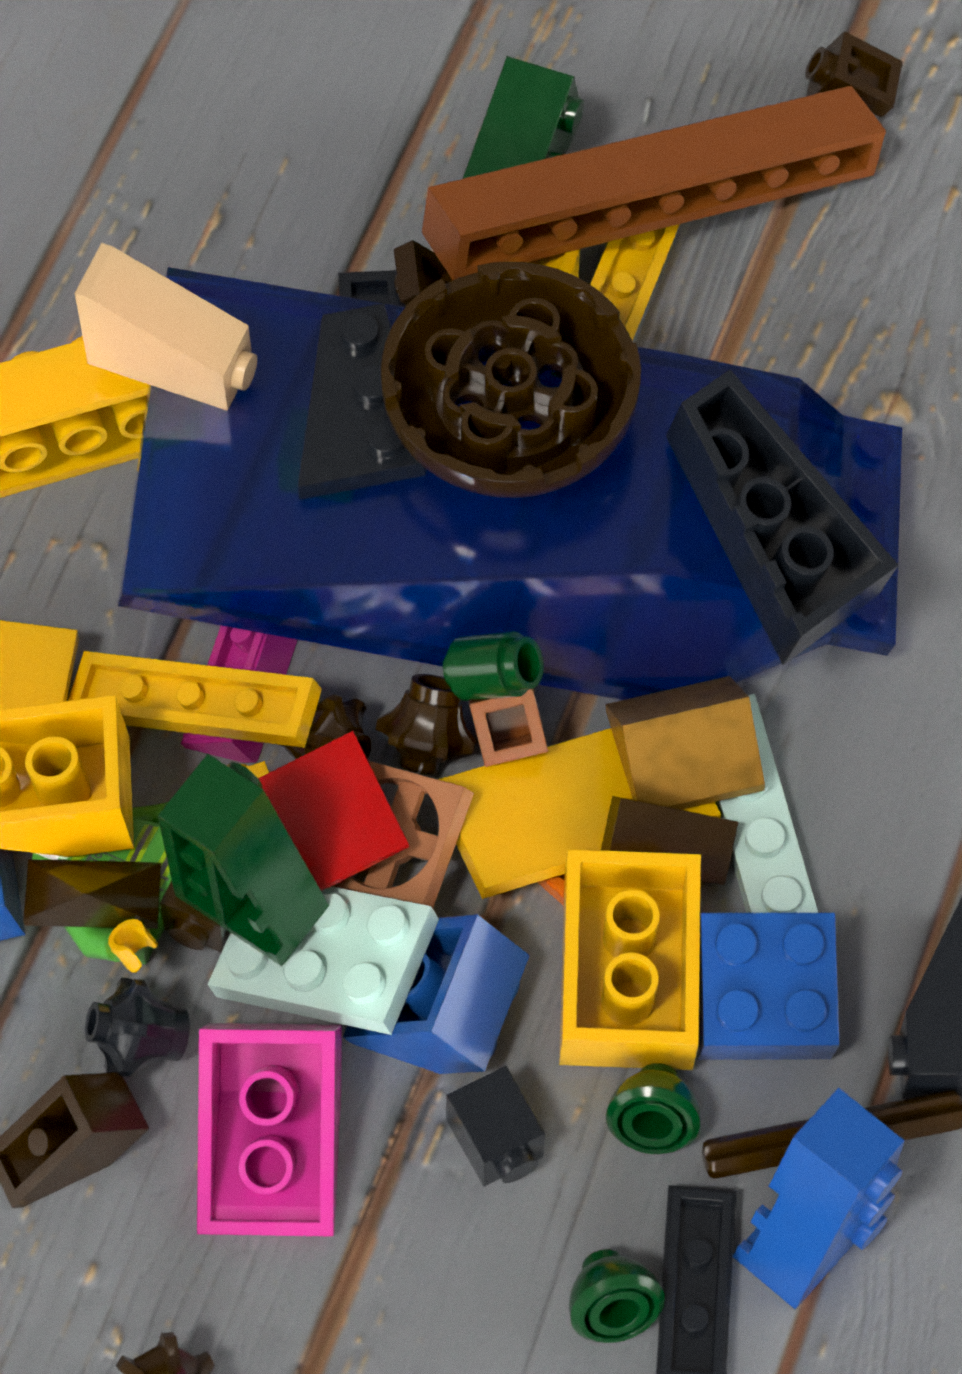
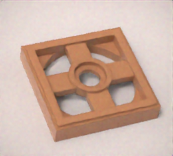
M368 761L380 785L389 783L398 786L391 808L399 825L404 830V835L410 847L371 866L365 882L357 881L351 876L332 887L427 905L433 909L474 793L459 785ZM425 794L431 797L437 810L439 820L438 836L422 832L416 821ZM413 857L428 861L423 869L412 879L399 886L392 887L401 864L408 862Z

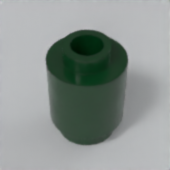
M514 631L458 637L449 646L443 661L445 681L453 693L463 701L522 696L528 689L538 686L544 669L542 652L537 642L531 637H523L520 633Z

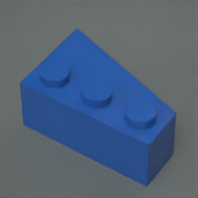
M838 1087L793 1137L769 1184V1187L779 1196L771 1211L763 1204L756 1210L750 1222L757 1228L746 1240L744 1239L738 1245L733 1258L796 1310L853 1244L859 1249L864 1250L884 1227L888 1218L883 1214L895 1198V1194L891 1192V1189L903 1173V1170L897 1166L904 1140Z

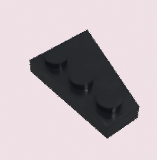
M384 303L322 315L298 481L299 500L425 476V468L409 453L395 433L383 400L381 361L385 342L391 330Z

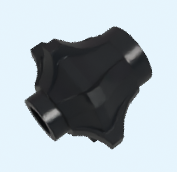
M121 977L117 982L116 990L111 997L107 998L103 1003L93 1002L91 1004L85 1022L87 1042L97 1043L99 1049L104 1053L106 1073L119 1072V1075L124 1077H130L140 1067L150 1063L163 1062L164 1060L179 1061L185 1053L190 1032L189 1013L185 1008L173 1007L172 1004L160 1000L150 991L145 980H132Z

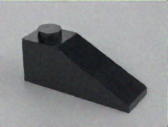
M962 897L906 1010L899 1035L889 1036L890 1076L901 1077L902 1099L950 1090L958 1092L962 1099Z

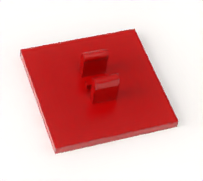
M354 731L258 778L262 783V789L321 891L410 847Z

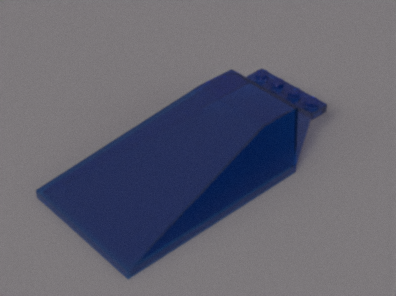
M171 267L167 268L166 278L249 326L252 353L257 355V367L250 386L245 391L238 389L228 411L149 385L118 600L119 607L442 667L449 646L456 638L514 631L520 633L523 637L533 638L541 649L544 669L542 679L538 685L619 700L730 676L737 683L782 663L666 438V433L681 403L729 369L732 370L898 564L902 427L845 416L800 378L638 347L641 363V384L637 408L624 438L614 452L599 467L577 482L562 489L531 497H491L453 486L425 468V476L299 500L298 481L322 315L382 303ZM385 304L390 328H392L397 317L405 307ZM552 370L542 373L539 377V381L543 385L551 388L559 387L562 381ZM472 401L462 402L461 404L472 403ZM532 421L520 424L522 429L531 430L540 427L539 424ZM898 567L877 597L794 658L824 645L887 656L896 645Z

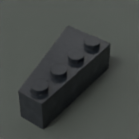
M731 369L681 403L666 433V438L782 665H784L877 597L898 567V564Z

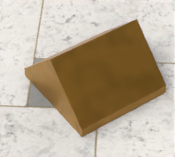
M730 676L606 704V714L633 800L682 810L765 790L750 698Z

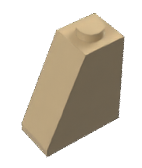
M104 243L100 244L75 291L88 364L228 411L238 389L245 391L250 386L257 367V355L252 353L249 326L117 248Z

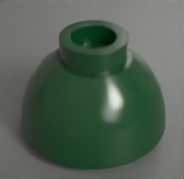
M654 1063L643 1067L640 1072L630 1076L618 1086L611 1096L607 1107L606 1123L612 1135L625 1146L647 1154H667L679 1151L695 1140L700 1130V1110L694 1093L678 1077L677 1072L665 1064Z
M612 1249L595 1251L583 1261L582 1271L571 1288L569 1314L572 1326L580 1336L594 1342L615 1343L631 1339L644 1332L659 1317L664 1306V1292L656 1277L641 1263L623 1257Z

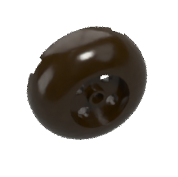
M494 262L477 265V273L457 278L446 284L443 279L431 284L420 292L397 317L385 342L381 361V385L386 412L395 433L409 453L424 468L449 484L476 494L499 498H521L550 493L577 482L599 467L614 452L624 438L637 408L641 384V363L636 342L633 343L627 329L619 319L620 311L599 290L572 274L545 265L527 262ZM552 370L562 379L559 387H547L539 381L540 375ZM472 401V403L461 404L462 402ZM532 421L539 424L540 427L531 430L522 429L520 424Z

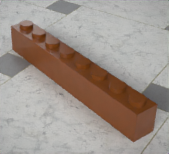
M847 86L428 187L421 233L452 280L477 273V265L494 262H530L873 176L876 171L886 130L853 87Z

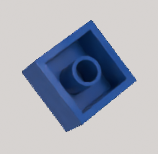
M701 913L698 1060L831 1059L839 1047L835 913Z

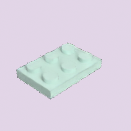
M331 886L321 891L329 907L283 966H280L230 933L207 984L218 998L392 1035L439 918L431 906Z

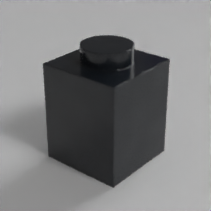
M507 1066L446 1095V1120L483 1187L499 1179L503 1183L514 1182L523 1178L537 1167L538 1160L543 1158L545 1132Z

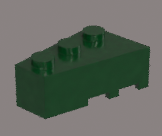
M506 56L463 179L566 154L583 116L584 100L578 96L575 77Z
M207 754L158 814L174 894L266 957L283 966L329 907V904L262 789L261 781L243 765L237 762H230L226 766L210 754Z

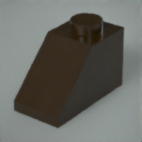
M119 1072L63 1075L0 1136V1184L12 1208H22L109 1167L150 1129L124 1077L120 1076Z

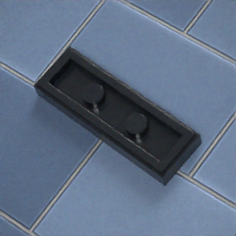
M668 1185L661 1282L665 1301L662 1312L659 1315L656 1374H726L736 1191Z

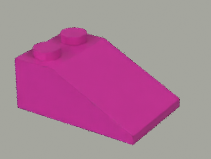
M208 1023L199 1029L197 1234L334 1236L342 1090V1025Z

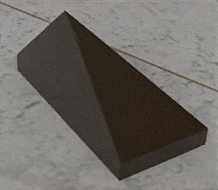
M28 859L23 916L24 926L115 928L126 920L138 919L146 928L158 929L161 863Z

